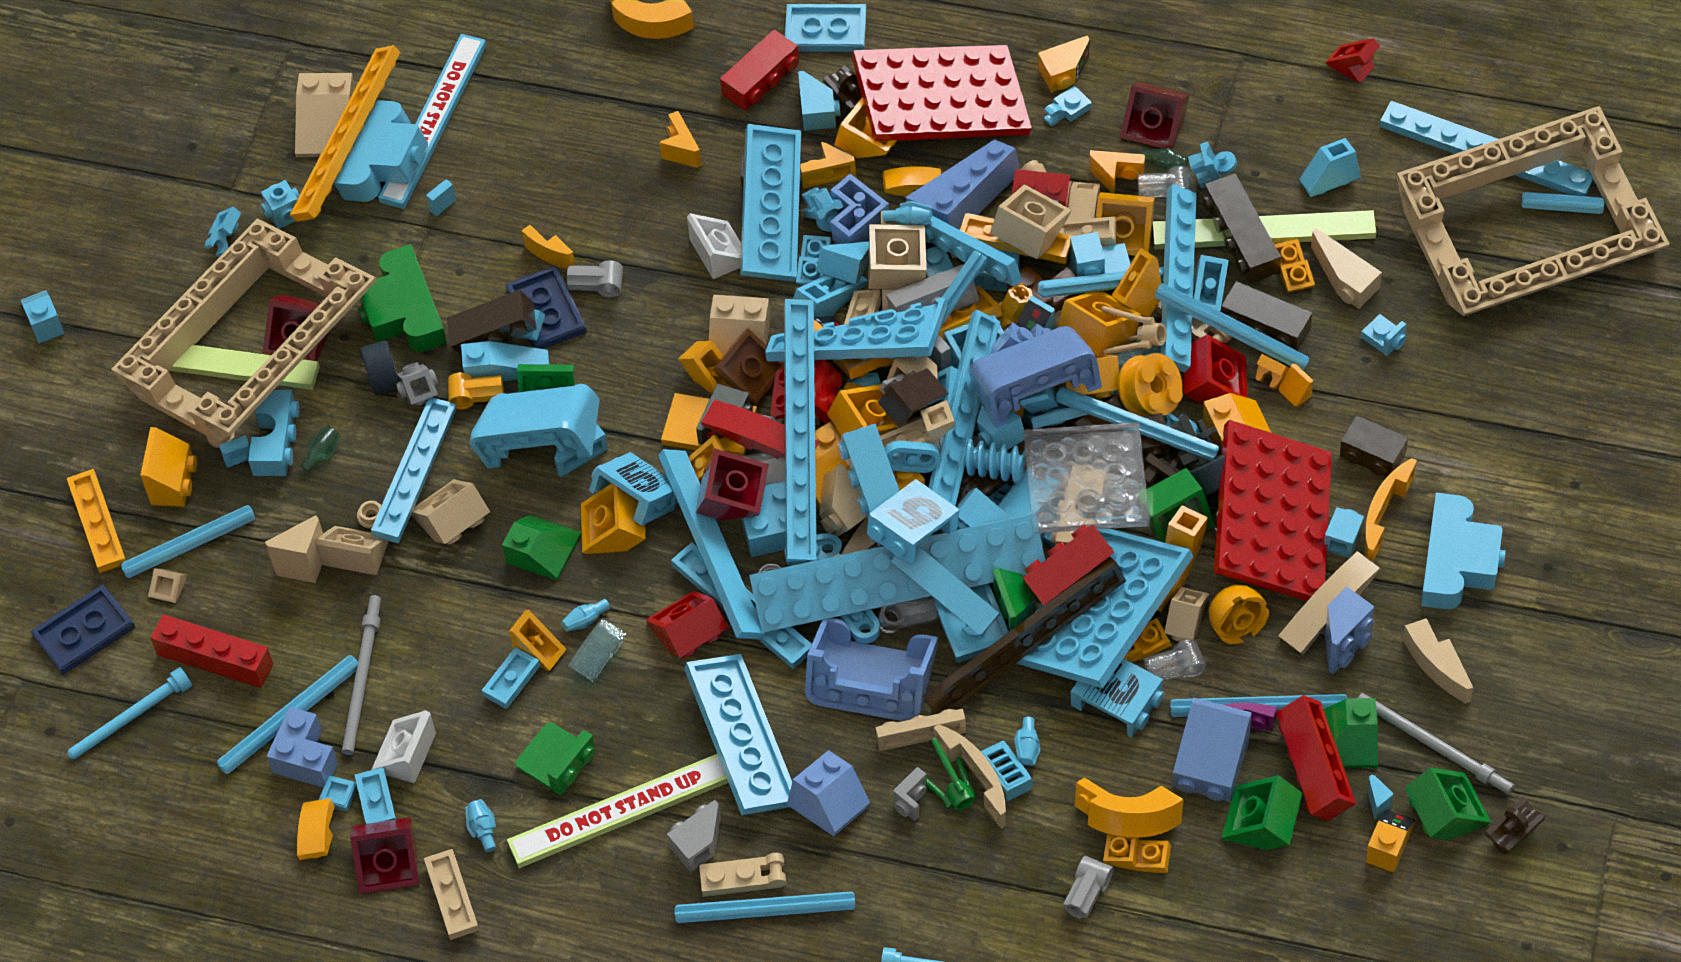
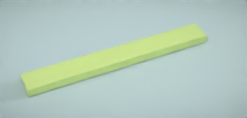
M1374 210L1259 216L1274 244L1298 239L1299 242H1312V231L1315 228L1335 241L1376 238ZM1213 219L1195 220V248L1225 246V237L1222 232H1217ZM1166 221L1153 222L1154 250L1165 249Z

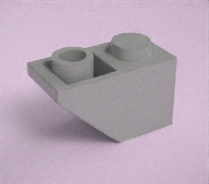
M715 800L708 805L700 806L693 816L684 822L676 823L667 833L669 848L690 872L715 856L721 819L719 804Z

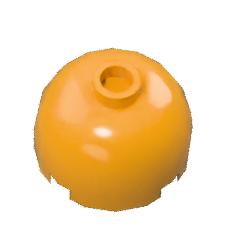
M1232 585L1220 591L1212 600L1209 607V622L1222 641L1228 644H1240L1244 641L1239 637L1250 632L1254 637L1266 624L1269 610L1266 608V601L1257 591L1245 585Z

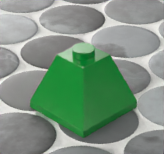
M529 514L515 521L502 544L505 561L508 564L558 581L582 533Z
M996 568L993 569V595L1010 632L1036 612L1035 602H1039V599L1025 582L1022 574Z
M1376 698L1344 699L1325 708L1324 712L1344 769L1378 768Z

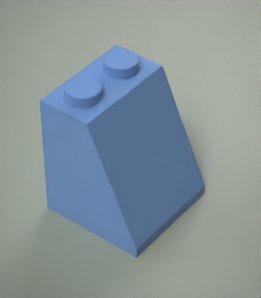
M1193 697L1173 770L1172 787H1176L1185 793L1195 792L1206 795L1214 801L1225 800L1230 802L1249 744L1251 712Z

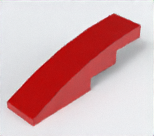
M714 399L701 425L749 450L755 447L776 459H779L780 456L785 458L784 424L744 408ZM815 440V450L819 444L817 440Z

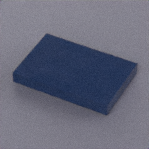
M556 265L505 284L508 294L517 290L522 291L533 301L534 310H539L545 314L537 340L530 339L533 348L544 349L587 333L585 323Z
M102 584L31 630L30 633L60 673L64 675L134 629L135 625Z

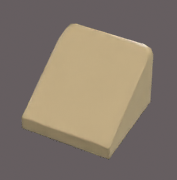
M154 569L148 597L176 603L187 575L164 569Z

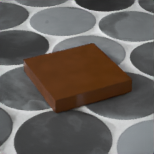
M747 328L712 370L731 388L749 393L750 405L756 406L773 386L775 373L779 369L784 368V362L767 361L765 354L767 345Z

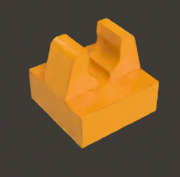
M1261 354L1257 362L1256 380L1263 382L1265 376L1272 372V382L1269 386L1276 389L1281 384L1289 367Z

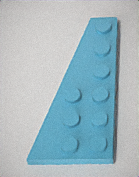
M946 297L936 299L937 304L922 307L921 302L911 304L910 309L896 313L895 310L889 309L849 318L848 324L835 326L834 322L823 324L824 328L814 331V360L855 358L864 360L885 357L893 359L897 357L921 358L931 356L948 307ZM784 333L771 336L765 351L767 361L784 362Z

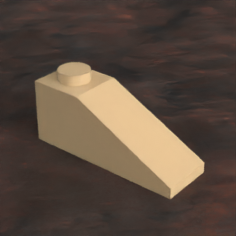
M1317 228L1312 231L1311 248L1337 295L1344 302L1360 309L1380 289L1382 272Z

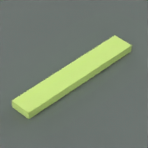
M192 345L175 362L170 371L248 381L271 355ZM302 360L279 386L313 390L320 367L317 361Z

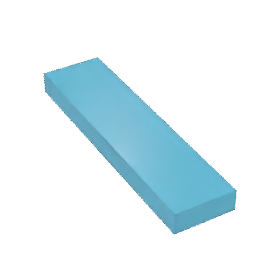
M918 545L916 546L914 563L911 565L896 556L891 560L893 564L980 636L986 632L1000 615L998 611Z

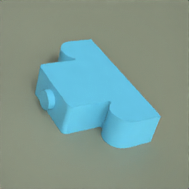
M375 101L374 108L369 112L364 122V128L354 141L353 149L347 155L342 165L343 168L334 181L335 187L344 200L367 202L373 200L380 193V182L409 183L419 163L423 159L428 142L419 126L411 124L398 102Z
M1436 493L1421 606L1440 609L1456 608L1461 603L1464 587L1493 590L1495 588L1498 567H1504L1506 550H1500L1502 527L1472 522L1474 508L1472 502L1466 497Z

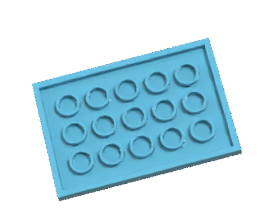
M1096 526V529L1115 554L1112 558L1117 562L1126 582L1016 664L1103 688L1192 560L1193 555L1190 549ZM1042 603L1036 612L1044 606Z

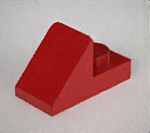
M1374 38L1342 44L1325 63L1352 80L1362 82L1374 68L1371 60L1374 58L1373 54L1380 45Z

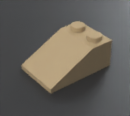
M299 73L296 92V157H320L355 90L352 73Z

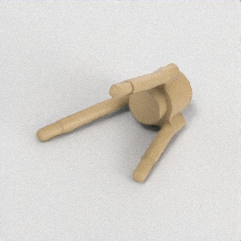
M1102 307L1103 312L1143 323V326L1138 328L1137 335L1129 337V341H1137L1138 343L1103 350L1104 355L1140 348H1151V346H1161L1165 343L1167 337L1166 327L1162 323H1155L1153 317H1142L1118 309Z

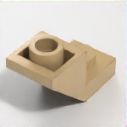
M1073 182L1068 203L1071 213L1067 220L1096 218L1097 200L1101 184Z

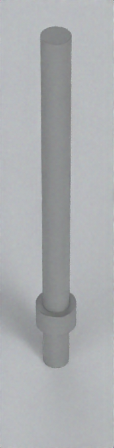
M376 595L370 596L367 614L363 616L361 628L364 632L342 746V753L346 755H352L354 752L375 632L379 630L381 620L378 617L381 597Z
M1361 693L1358 698H1371V697L1367 696V695L1364 694V693ZM1376 701L1377 716L1476 775L1475 779L1485 785L1489 783L1507 795L1513 790L1514 784L1496 774L1494 768L1485 763L1483 765L1479 764Z

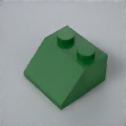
M1187 468L1136 495L1142 514L1156 540L1165 543L1168 524L1181 506L1208 517L1206 530L1215 526L1203 489Z
M1429 767L1405 787L1409 796V803L1417 811L1422 821V828L1430 838L1451 840L1486 827L1491 823L1466 773Z
M1279 775L1236 785L1222 838L1225 841L1265 850L1290 845L1302 792Z

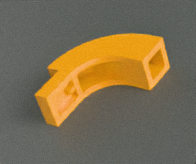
M609 0L615 22L621 28L636 36L662 39L680 35L694 28L692 11L684 0H665L653 4L643 3L638 0Z
M1184 506L1180 507L1168 524L1165 543L1190 549L1193 558L1157 609L1162 612L1169 600L1175 596L1186 581L1200 550L1206 530L1208 517Z
M1086 778L1076 782L1075 807L1088 815V825L1098 831L1121 837H1149L1162 834L1182 824L1183 799L1163 786L1143 796L1120 797L1105 791Z

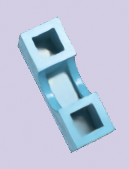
M273 390L255 409L259 428L273 429V432L264 437H251L248 462L253 476H287L288 465L293 463V450L290 447L291 441L296 440L294 418L299 417V402L294 400L292 390Z

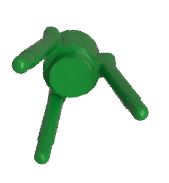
M934 737L931 741L952 782L946 787V795L928 778L927 787L943 801L947 809L954 807L956 811L964 810L975 802L976 793L970 784L963 761L960 757L956 758L961 780L958 779L937 738Z

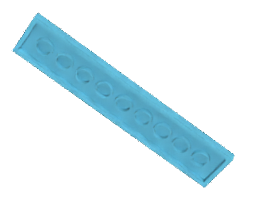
M1035 513L952 531L950 535L945 532L930 535L918 544L921 549L967 587L992 583L993 569L1000 568L1020 573L1024 576L1027 575L1024 570L1036 560H1039L1040 563L1045 561ZM884 546L749 575L758 618L763 632L932 595L891 562L895 555Z

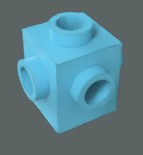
M286 180L261 191L264 200L261 208L267 219L271 217L278 229L295 222L290 213L300 196L296 188L291 189Z

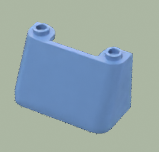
M1069 326L1058 327L1055 330L978 358L969 368L971 382L995 428L1009 423L1007 415L1013 408L1015 411L1020 409V399L1070 380L1073 388L1079 387V383L1083 384L1088 392L1102 388L1096 356L1088 344Z
M823 619L807 654L806 697L811 703L822 707L899 721L911 720L913 717L919 716L923 706V695L926 694L937 651L938 637L915 635L910 639L907 651L853 642L851 641V629L848 624L839 619Z

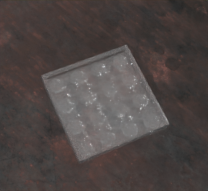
M1139 422L1024 430L1033 534L1076 531L1084 524L1088 528L1093 524L1096 529L1149 526L1150 519Z

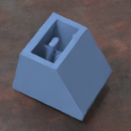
M1347 586L1327 607L1325 643L1328 670L1332 674L1340 667L1345 668L1353 659L1354 653L1359 648L1364 649L1373 636L1371 630L1374 624V606Z

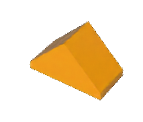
M525 610L509 630L513 649L517 647L539 660L540 667L546 671H550L566 651V648L530 610Z

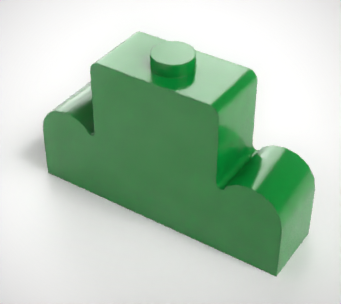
M409 244L384 253L379 260L382 277L377 278V281L360 298L362 307L358 308L362 323L368 322L376 342L405 334L407 345L410 349L417 352L427 351L447 344L444 328L412 245Z

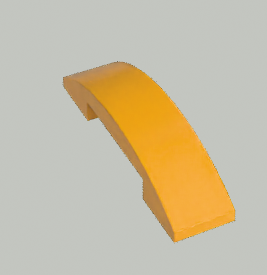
M1411 458L1397 467L1383 481L1371 502L1366 521L1364 553L1365 557L1372 563L1383 543L1384 527L1379 526V523L1393 494L1405 497L1415 477L1417 464L1415 459Z

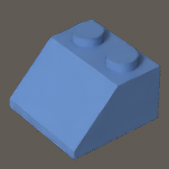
M828 750L793 779L787 805L832 836H835L869 807L870 801L853 766Z

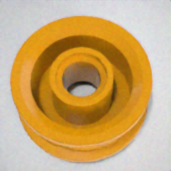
M1153 353L1147 356H1134L1127 360L1121 368L1118 378V392L1124 407L1130 413L1141 417L1163 413L1164 416L1171 413L1182 399V379L1176 364L1166 355Z

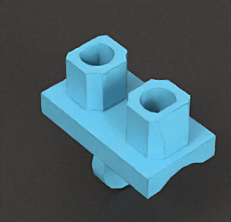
M1208 142L1200 144L1202 152L1188 156L1193 174H1196L1201 189L1205 188L1206 183L1220 179L1221 174L1231 173L1237 166V160L1233 153L1224 151L1215 156Z
M815 187L802 194L807 208L802 210L805 218L816 219L819 229L830 232V221L838 215V212L834 209H840L843 205L840 199L831 198L827 188L819 190V188Z

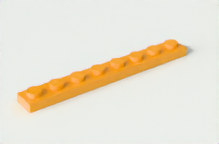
M394 45L375 49L290 213V216L296 222L315 219L320 213L326 196L332 190V184L336 176L341 172L347 155L353 149L354 141L364 128V122L369 112L374 108L375 101L385 87V81L389 73L396 65L400 51Z

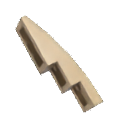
M1357 551L1315 592L1278 636L1300 654L1304 655L1320 634H1325L1328 605L1346 586L1360 596L1381 569Z

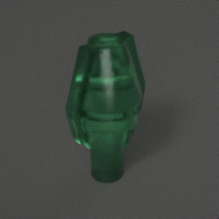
M1143 148L1140 153L1145 155V160L1152 161L1153 164L1165 170L1185 169L1189 163L1188 157L1170 148L1155 149V151Z
M329 425L314 434L306 446L309 450L308 456L300 466L305 471L310 472L317 462L329 460L336 452L341 435Z

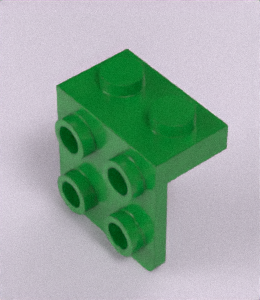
M518 364L517 379L519 392L576 385L574 365Z
M548 722L516 759V768L561 796L596 753L593 735L583 729L575 737L556 724Z

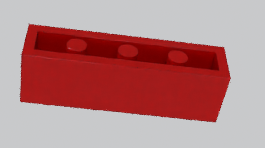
M164 614L150 638L158 656L262 688L274 665L269 649L266 646Z
M1302 695L1277 711L1276 714L1280 723L1279 730L1288 746L1287 753L1294 764L1297 773L1296 780L1302 788L1306 799L1305 807L1312 816L1330 821L1356 805L1321 701Z

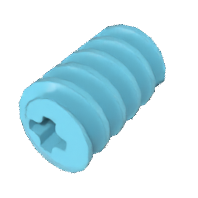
M969 438L964 454V469L967 468V473L971 476L978 469L980 477H985L989 471L991 479H996L999 473H1001L1003 481H1008L1012 474L1014 483H1018L1024 472L1026 449L1022 455H1019L1018 446H1014L1011 453H1008L1006 444H1003L1000 451H996L995 442H992L990 447L985 449L983 440L975 448L973 440Z

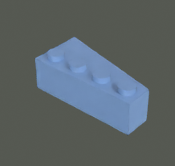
M993 140L908 195L906 201L931 206L932 216L960 230L965 213L978 215L1014 180L1015 169H1020L1016 148Z

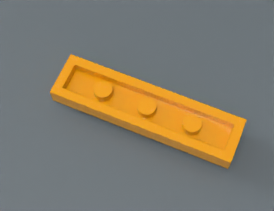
M965 213L960 231L995 249L1026 255L1020 249L1009 243L1002 242L998 237L990 233L994 219ZM1058 233L1051 247L1039 258L1066 264L1070 253V237L1072 235Z
M94 469L68 477L67 481L99 573L121 566L126 559Z

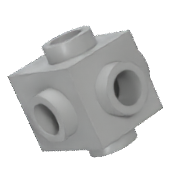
M413 363L402 368L403 372L397 374L400 381L396 383L398 393L401 399L406 398L411 405L427 403L428 398L438 395L435 388L438 385L436 375L433 369L429 370L424 364ZM419 378V384L412 387L410 382Z

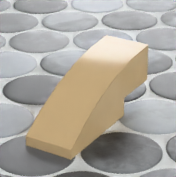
M1427 618L1405 625L1403 642L1421 669L1450 695L1465 704L1471 702L1473 686L1450 639L1438 642Z

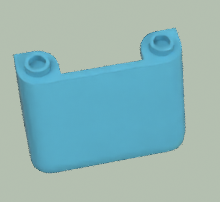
M585 384L511 394L500 393L489 400L471 432L470 445L487 469L501 467L502 458H508L509 450L554 444L560 452H565L566 447L577 451L578 458L592 457L600 399Z

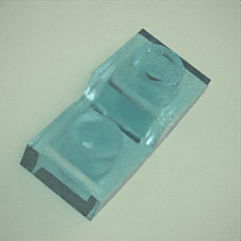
M602 618L578 649L568 666L595 682L608 659L613 658L627 633Z

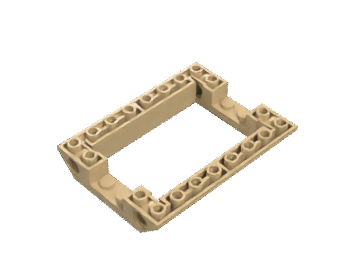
M1600 106L1397 173L1396 177L1406 218L1448 305L1461 315L1465 316L1669 247V242L1647 199H1637L1619 164L1623 151ZM1581 153L1620 234L1481 280L1477 285L1473 276L1474 270L1468 258L1460 260L1442 223L1445 210L1440 200Z
M256 219L111 370L141 401L220 443L236 431L377 280L374 276L336 257L329 264H326L302 252L296 237ZM268 268L326 297L228 401L229 406L221 402L219 397L209 392L200 398L174 383L169 371L173 368L172 366L213 327Z

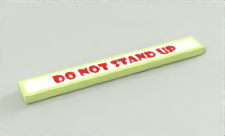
M715 754L507 839L508 845L518 867L522 868L729 782L719 756Z

